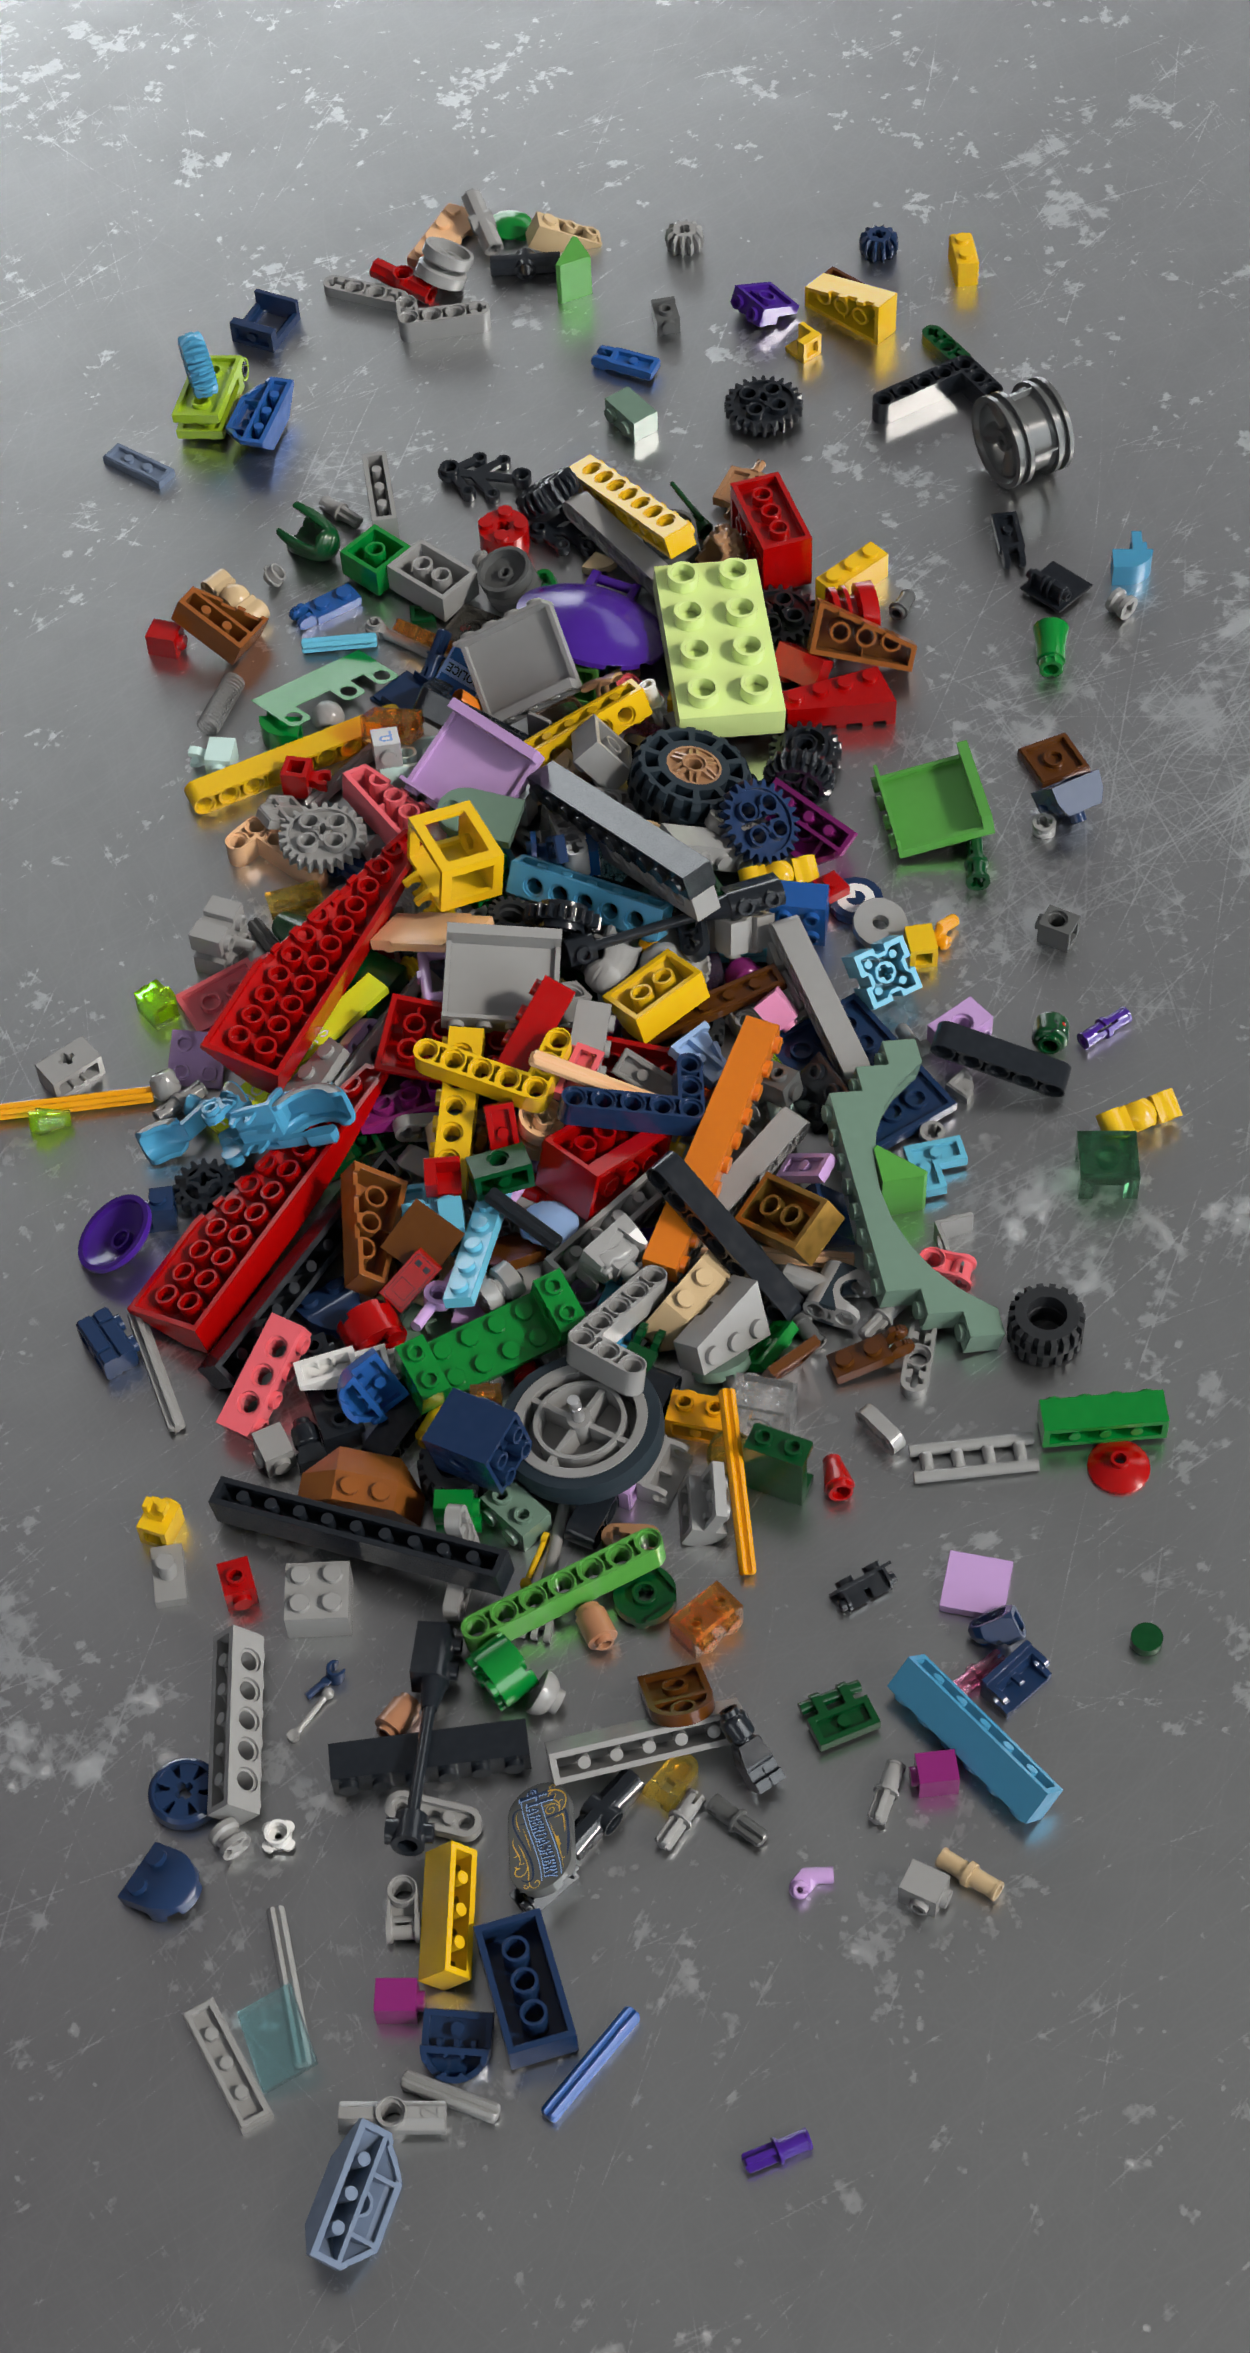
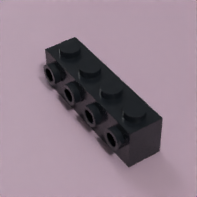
M324 1332L312 1335L310 1337L309 1349L305 1354L301 1355L299 1361L336 1350L334 1342L328 1343ZM337 1389L304 1391L327 1454H330L339 1446L355 1448L363 1445L361 1433L366 1431L364 1423L359 1422V1424H356L346 1417L338 1401Z

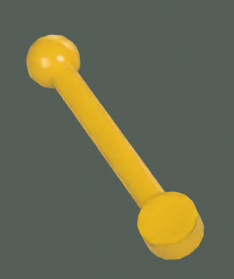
M544 1531L542 1533L540 1544L527 1574L520 1580L519 1584L522 1589L532 1584L531 1578L545 1546L550 1540L551 1533Z

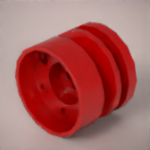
M871 580L852 583L850 595L845 585H839L837 590L835 587L825 589V601L881 626L879 601Z

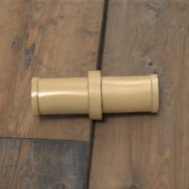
M947 1847L938 1855L935 1862L936 1867L959 1879L960 1885L965 1888L972 1887L990 1898L993 1902L1001 1894L1004 1882L981 1870L980 1865L975 1861L968 1862L950 1851Z

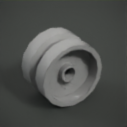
M428 237L422 248L424 256L419 258L415 268L416 274L435 287L454 292L461 291L467 280L465 272L471 269L474 255L462 245L440 237Z

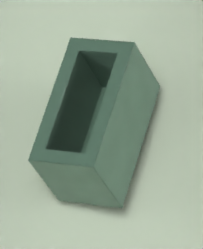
M627 386L605 398L604 415L607 421L613 423L624 436L629 437L634 443L658 431L657 411L630 387Z

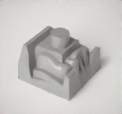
M626 1213L620 1216L582 1250L576 1276L594 1291L598 1289L600 1282L606 1283L611 1279L616 1282L621 1277L627 1282L640 1271L635 1264L642 1261L648 1241Z

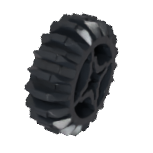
M560 468L521 492L516 498L515 503L518 511L527 520L536 519L569 500L570 497L578 492L581 485L571 468Z
M796 746L793 750L784 748L783 752L776 751L767 760L762 774L764 775L763 779L766 781V786L773 783L777 777L817 806H822L824 801H828L835 786V771L832 770V763L826 762L825 756L818 757L817 751L810 753L807 752V748L798 750Z

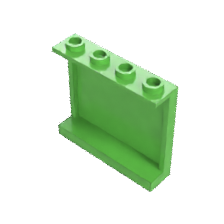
M967 740L956 742L957 755L880 776L877 764L873 765L875 776L870 778L874 793H880V795L876 796L880 812H886V814L882 815L885 830L891 829L892 833L888 834L892 850L897 848L900 859L995 833L992 813Z

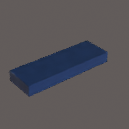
M564 834L547 836L545 843L549 863L561 864L569 862Z

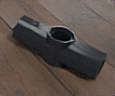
M523 248L518 250L516 254L490 255L491 276L517 275L522 280H529L536 274L556 273L555 265L560 258V251L535 253L529 248Z
M631 1769L619 1771L601 1793H593L581 1807L579 1816L574 1821L577 1860L580 1861L603 1835L609 1836L617 1829L624 1817V1812L645 1790V1783Z

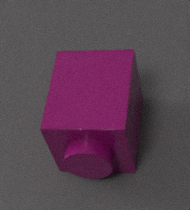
M955 1749L915 1753L914 1766L909 1767V1779L911 1787L917 1786L919 1798L959 1794L960 1777Z
M376 1978L373 2009L376 2023L418 2024L419 2012H424L426 2005L425 1990H420L418 1979Z

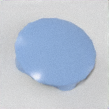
M541 1201L526 1209L563 1237L561 1244L579 1229V1220L576 1213L560 1202ZM520 1228L522 1238L534 1244L544 1246Z

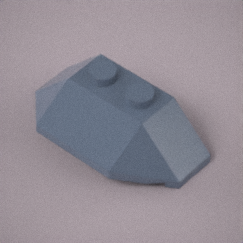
M359 2118L332 2154L305 2223L306 2254L308 2257L336 2271H340L378 2253L403 2185L398 2159L392 2145L394 2141L391 2132L364 2118Z

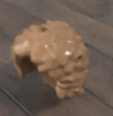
M729 523L717 524L715 531L710 532L706 540L703 541L704 546L695 558V561L697 563L719 562L728 558L745 560L747 548L743 537Z

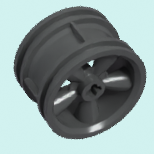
M1035 376L1017 383L1009 395L1002 391H995L989 395L979 397L975 401L971 414L975 445L985 469L999 486L1005 489H1012L1029 482L1037 470L1043 474H1051L1068 467L1072 462L1075 441L1071 419L1060 394L1045 378Z

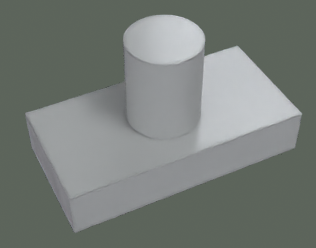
M182 1543L150 1548L156 1608L189 1604Z

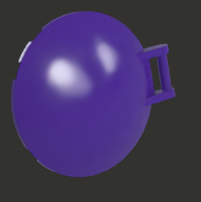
M593 569L585 584L559 583L537 587L526 592L517 603L516 609L527 606L526 602L534 598H541L553 603L575 664L605 670L606 665L619 666L620 671L639 669L640 664L643 663L652 665L664 655L658 618L636 602L642 588L640 584L634 583L632 585L602 575L601 571ZM597 584L627 593V596H624L610 589L597 586Z

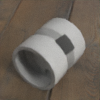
M506 1260L501 1261L489 1270V1276H484L476 1303L486 1314L504 1306L506 1300L512 1302L526 1292L523 1280Z

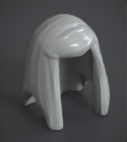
M608 925L605 936L617 933L615 926ZM622 943L603 949L601 959L583 964L585 982L595 993L599 995L606 994L635 972L642 956V947H632Z

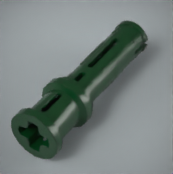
M982 837L966 841L967 857L964 861V868L968 873L965 881L966 886L974 891L984 890L990 885V876L987 874L989 861L983 852Z

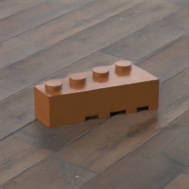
M354 1161L340 1175L345 1288L372 1298L387 1284L392 1256L380 1248V1246L401 1219V1204H404L408 1181Z

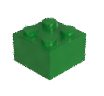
M374 524L339 551L342 572L350 579L380 596L389 589L387 565L411 546Z

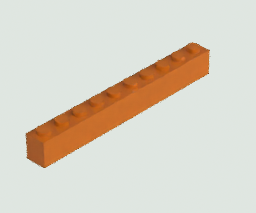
M748 1015L745 1017L684 1159L716 1198L719 1197L722 1182L720 1180L723 1173L728 1174L733 1160L730 1156L733 1149L738 1150L742 1142L743 1133H741L744 1125L748 1126L753 1114L752 1104L754 1101L758 1102L761 1097L763 1078H768L772 1071V1057L774 1054H779L783 1043V1038L780 1037V1025ZM667 1201L642 1257L643 1268L648 1265L660 1266L666 1270L667 1280L677 1283L681 1273L686 1274L691 1260L689 1253L692 1248H697L700 1239Z

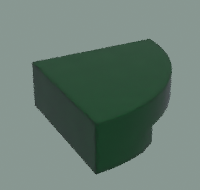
M409 605L411 630L437 628L434 614L422 610L421 606Z

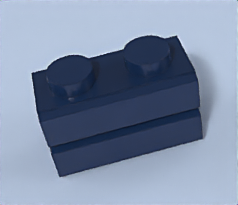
M104 1307L93 1313L92 1316H87L77 1322L76 1327L80 1339L107 1380H112L121 1375L123 1371H128L138 1366L140 1363L137 1352L140 1351L139 1344L133 1335L127 1337L124 1332L126 1326L119 1314L113 1316L110 1310Z

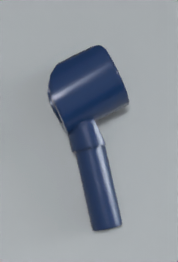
M332 1660L327 1663L326 1675L304 1693L309 1700L328 1685L338 1686L344 1682L345 1668L339 1673H333L338 1668V1660Z

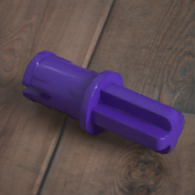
M804 2127L779 2139L771 2137V2142L742 2153L741 2159L745 2170L751 2174L776 2163L784 2165L786 2159L805 2151L813 2150V2144L807 2129Z

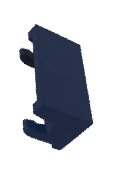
M1025 1640L982 1679L980 1696L1007 1719L1052 1677V1673L1047 1669L1050 1662L1032 1646L1029 1640Z

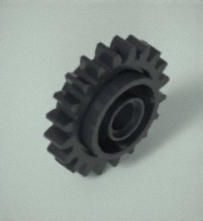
M798 721L797 727L787 724V731L784 730V733L772 735V742L769 743V757L773 756L776 751L783 752L784 748L793 750L796 746L798 750L807 748V752L810 753L817 751L818 757L825 756L826 762L832 763V770L833 768H839V761L842 760V743L838 741V734L831 735V728L822 730V723L812 727L811 721H808L806 726H803Z
M544 899L538 902V904L530 903V905L525 906L523 921H525V924L531 925V927L562 929V939H566L573 933L585 934L591 932L592 935L594 933L598 934L601 928L602 917H600V914H594V911H588L587 906L578 902L563 899Z

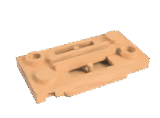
M396 913L370 939L372 950H384L388 953L395 951L446 953L447 922L495 924L492 916H474L471 913Z

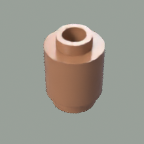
M590 1601L581 1605L575 1612L577 1617L576 1624L588 1647L598 1651L610 1648L614 1644L618 1633L605 1608L599 1605L597 1601Z
M402 1692L399 1696H394L375 1720L377 1734L380 1737L406 1734L420 1717L421 1705L418 1700L405 1692Z

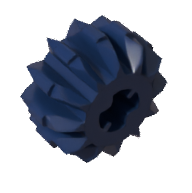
M884 224L881 227L876 225L873 228L866 227L865 232H862L859 238L860 254L865 256V260L872 259L874 263L876 261L884 263L885 259L892 260L893 255H896L898 250L897 232H894L892 227L885 228Z

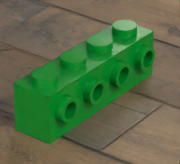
M1142 1389L1137 1392L1125 1393L1113 1391L1108 1394H1080L1076 1397L1064 1398L1052 1396L1040 1399L1037 1411L1042 1448L1167 1438L1170 1422L1163 1389Z

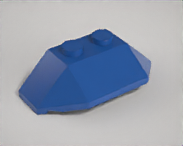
M269 377L265 380V383L254 387L242 395L225 428L226 432L239 444L274 450L290 418L294 380Z

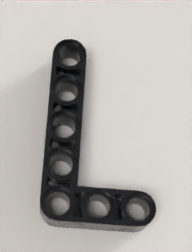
M960 355L876 392L872 397V419L878 424H888L960 391L974 404L979 397L989 395L995 391L1003 392V387L974 358L968 355Z
M431 678L423 684L412 709L443 726L452 713V710L447 705L453 698L451 693L454 687L439 678ZM463 702L522 741L531 737L513 726Z

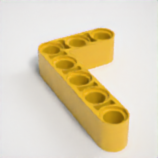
M559 1027L549 1030L539 1050L569 1061L572 1055L570 1033L566 1029ZM429 1038L417 1041L413 1048L415 1065L419 1073L500 1102L512 1100L514 1107L532 1113H541L548 1108L554 1096V1090L560 1080L559 1076L543 1072L532 1066L529 1072ZM556 1044H563V1045H564V1046L561 1047V1048H555V1047H553V1046L556 1045ZM425 1055H432V1056H433V1057H431V1058H429V1059H423V1058H422V1057L425 1056ZM453 1064L460 1065L457 1068H449ZM478 1074H487L483 1078L476 1077ZM506 1083H513V1084H515V1085H513L512 1087H504V1086H503V1085L506 1084ZM536 1092L542 1094L538 1097L530 1096L532 1093Z

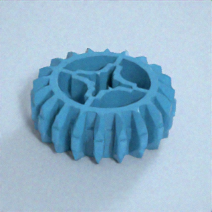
M191 331L179 336L178 346L194 395L200 399L208 398L218 393L219 388L215 371L202 334L199 331Z

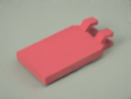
M270 951L255 958L252 962L246 957L174 995L176 1003L195 1031L209 1032L252 965L260 957L263 959Z

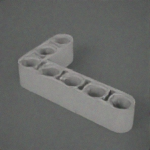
M657 1265L645 1266L572 1328L568 1333L567 1363L625 1396L633 1397L640 1395L644 1391L647 1363L644 1358L617 1344V1342L664 1301L667 1283L666 1270Z

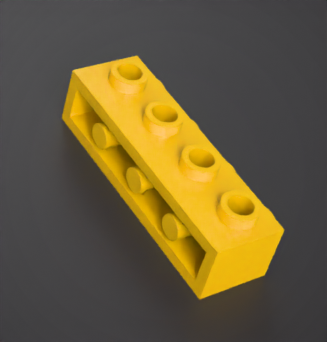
M453 1840L425 1852L418 1982L443 1991L471 1980L477 1850Z

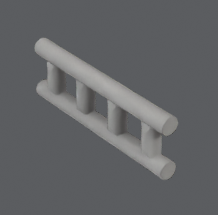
M1033 1432L908 1445L909 1457L920 1456L922 1471L913 1472L914 1484L1039 1471L1038 1458L1028 1459L1025 1445L1034 1444ZM1012 1446L1015 1461L997 1463L994 1448ZM982 1450L984 1464L966 1466L963 1452ZM951 1453L952 1468L934 1469L932 1455Z

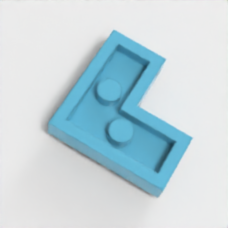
M960 1135L903 1146L905 1160L928 1171L926 1198L947 1194V1184L942 1172L943 1169L963 1166L968 1163V1156Z

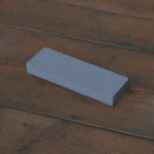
M117 443L103 456L105 464L159 490L176 476L173 468L120 443Z

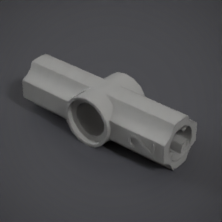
M469 189L465 191L461 199L467 211L471 229L475 237H478L485 255H498L504 249V246L496 229L497 225L490 208L487 209L480 190Z
M388 2096L380 2101H340L338 2107L339 2135H347L357 2120L364 2118L391 2132L393 2140L399 2139L404 2135L446 2134L447 2104L446 2101H403L395 2096ZM395 2112L401 2115L400 2119L394 2123L384 2121L385 2117L390 2113Z

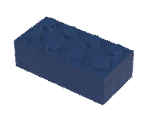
M540 1908L474 1926L477 1948L511 2070L579 2051L576 2030Z

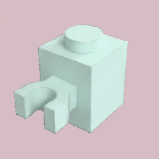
M209 737L207 749L190 745L188 756L192 757L190 766L201 767L205 765L206 774H210L238 763L239 754L236 738Z

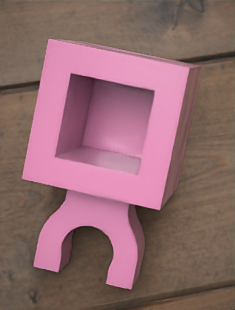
M778 986L759 1000L753 1008L763 1020L780 1025V1031L783 1030L784 1033L798 1023L795 1018L798 1017L799 1010Z

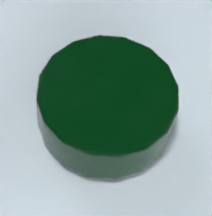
M1140 1623L1131 1632L1130 1645L1139 1655L1153 1656L1160 1651L1163 1645V1633L1155 1624Z

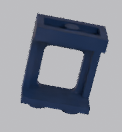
M256 288L254 291L256 303L243 319L233 317L229 322L232 341L274 353L301 319L298 300ZM266 313L287 318L277 332L276 328L261 325L257 322Z

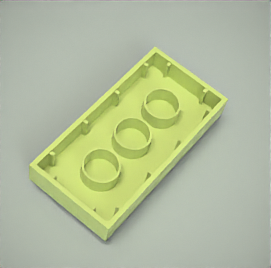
M728 558L719 562L690 563L680 561L672 565L654 566L653 591L676 727H694L696 730H706L719 738L720 736L724 738L784 733L786 708L757 560Z

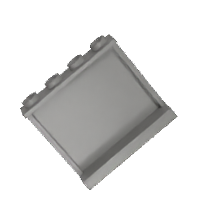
M541 598L529 600L526 602L527 606L521 609H512L505 612L504 617L499 620L485 622L482 624V628L477 631L463 633L460 635L459 640L452 643L453 647L461 648L483 712L509 725L526 718L529 711L533 713L539 712L581 691L582 683L553 603Z
M447 922L441 1028H447L448 1030L449 1026L484 1028L485 1034L493 1031L507 1033L508 1029L514 1032L519 1021L515 1020V1017L522 1004L528 1006L533 996L529 992L536 979L538 978L542 981L544 976L547 975L559 982L562 929Z

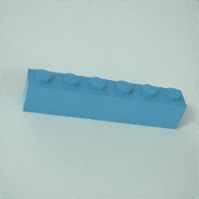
M925 1654L909 1656L887 1685L895 1694V1699L901 1705L908 1707L917 1716L918 1722L923 1727L931 1730L940 1738V1743L946 1750L955 1749V1754L963 1761L964 1768L971 1774L978 1776L986 1784L988 1792L994 1797L1001 1799L1010 1808V1813L1017 1820L1025 1824L1041 1820L1063 1792V1789Z

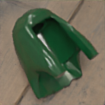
M296 501L292 507L306 516L303 526L300 527L294 536L281 528L276 530V534L287 544L286 547L296 555L320 562L334 558L340 549L341 541L337 529L322 514Z

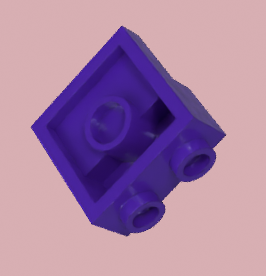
M772 282L735 285L730 301L734 309H738L740 313L746 316L748 321L758 327L775 325L779 316L785 317L786 315L797 314L799 308L795 301Z

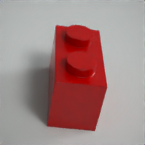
M779 641L775 652L780 681L791 684V681L799 684L798 687L827 680L834 664L833 660L824 656L809 654L807 649L791 642Z

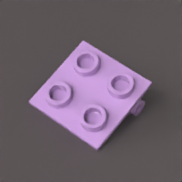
M172 1029L168 1068L174 1070L176 1077L183 1087H189L196 1080H200L206 1088L222 1089L225 1066L200 1048V1044L208 1032Z

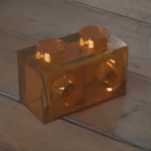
M715 1581L669 1619L670 1635L696 1660L702 1654L712 1652L724 1636L734 1634L742 1626L744 1621L743 1605L720 1582Z

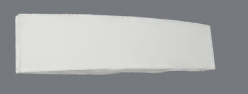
M384 1343L373 1346L397 1378H402L393 1362L395 1347L386 1350ZM353 1345L293 1362L300 1391L337 1389L342 1371L372 1347L355 1352Z

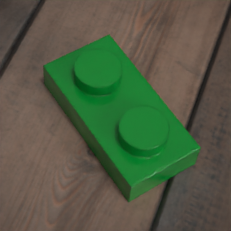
M793 1320L773 1321L770 1324L769 1330L771 1335L755 1344L749 1352L751 1365L746 1371L747 1373H763L770 1365L776 1362L782 1351L790 1346L792 1338L799 1330Z

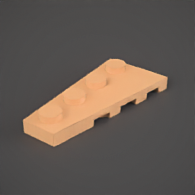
M448 203L407 256V264L416 267L419 258L424 256L422 248L428 237L445 238L461 245L463 238L467 235H474L465 207Z

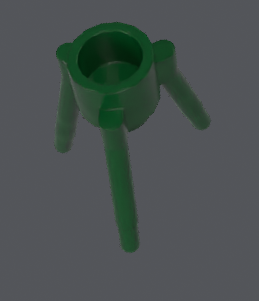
M671 481L670 486L694 514L692 516L696 521L699 540L706 539L709 533L713 531V524L689 501L675 482Z

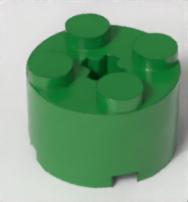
M501 1632L493 1636L465 1659L466 1664L472 1671L471 1675L482 1689L487 1688L491 1694V1700L501 1712L539 1685L533 1670L529 1669L526 1671L527 1666L524 1663V1657Z

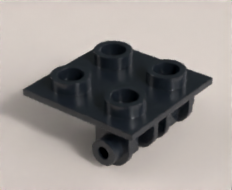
M1052 561L1041 571L1037 568H1030L1026 573L1028 581L1020 589L1060 613L1088 591L1093 584Z
M820 1051L800 1072L803 1091L800 1098L793 1102L801 1116L811 1123L810 1128L814 1133H817L825 1124L822 1120L821 1108L825 1105L829 1093L850 1092L844 1081Z

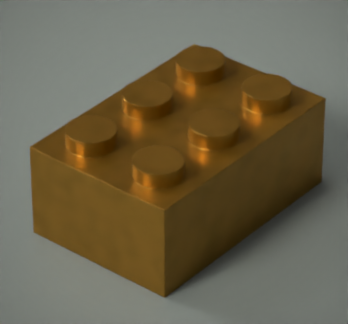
M767 1171L739 1210L735 1219L752 1238L812 1266L845 1217L829 1200Z

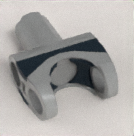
M838 1260L827 1261L821 1273L792 1263H787L783 1270V1274L800 1294L807 1297L803 1304L805 1314L810 1315L814 1320L845 1329L854 1328L860 1319V1313L845 1298H868L872 1296L870 1274ZM858 1281L865 1283L869 1288L861 1286ZM841 1313L848 1314L852 1319L843 1317Z

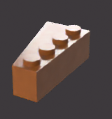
M819 597L816 599L807 643L809 654L912 672L917 645L914 641Z

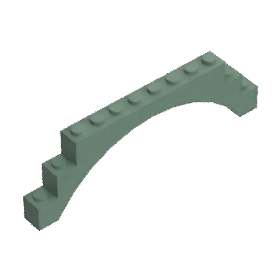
M915 1039L882 1041L878 1053H875L874 1056L875 1065L856 1067L852 1079L848 1081L850 1092L829 1093L825 1105L821 1108L822 1120L824 1123H827L829 1129V1145L834 1147L837 1162L835 1166L837 1171H841L843 1178L842 1191L845 1196H848L850 1203L849 1216L856 1224L857 1244L862 1246L864 1252V1269L869 1271L871 1277L870 1289L872 1296H876L879 1308L912 1305L913 1316L915 1319H918L921 1330L955 1327V1338L961 1343L963 1353L998 1350L1006 1334L998 1308L958 1288L934 1270L908 1243L892 1219L881 1193L874 1153L876 1132L880 1120L891 1102L916 1079L922 1064Z

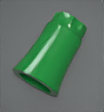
M1057 617L1042 618L1032 628L1036 645V663L1042 676L1057 677L1063 673L1069 626L1067 622Z

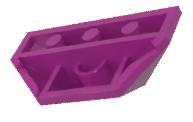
M776 777L773 781L775 783L774 791L784 790L782 798H791L788 806L796 807L792 815L800 818L799 821L794 823V826L801 829L800 832L794 834L799 841L793 844L795 850L790 852V854L794 857L813 854L815 855L817 865L843 857L858 833ZM774 814L766 817L765 820L769 821L777 818V816Z

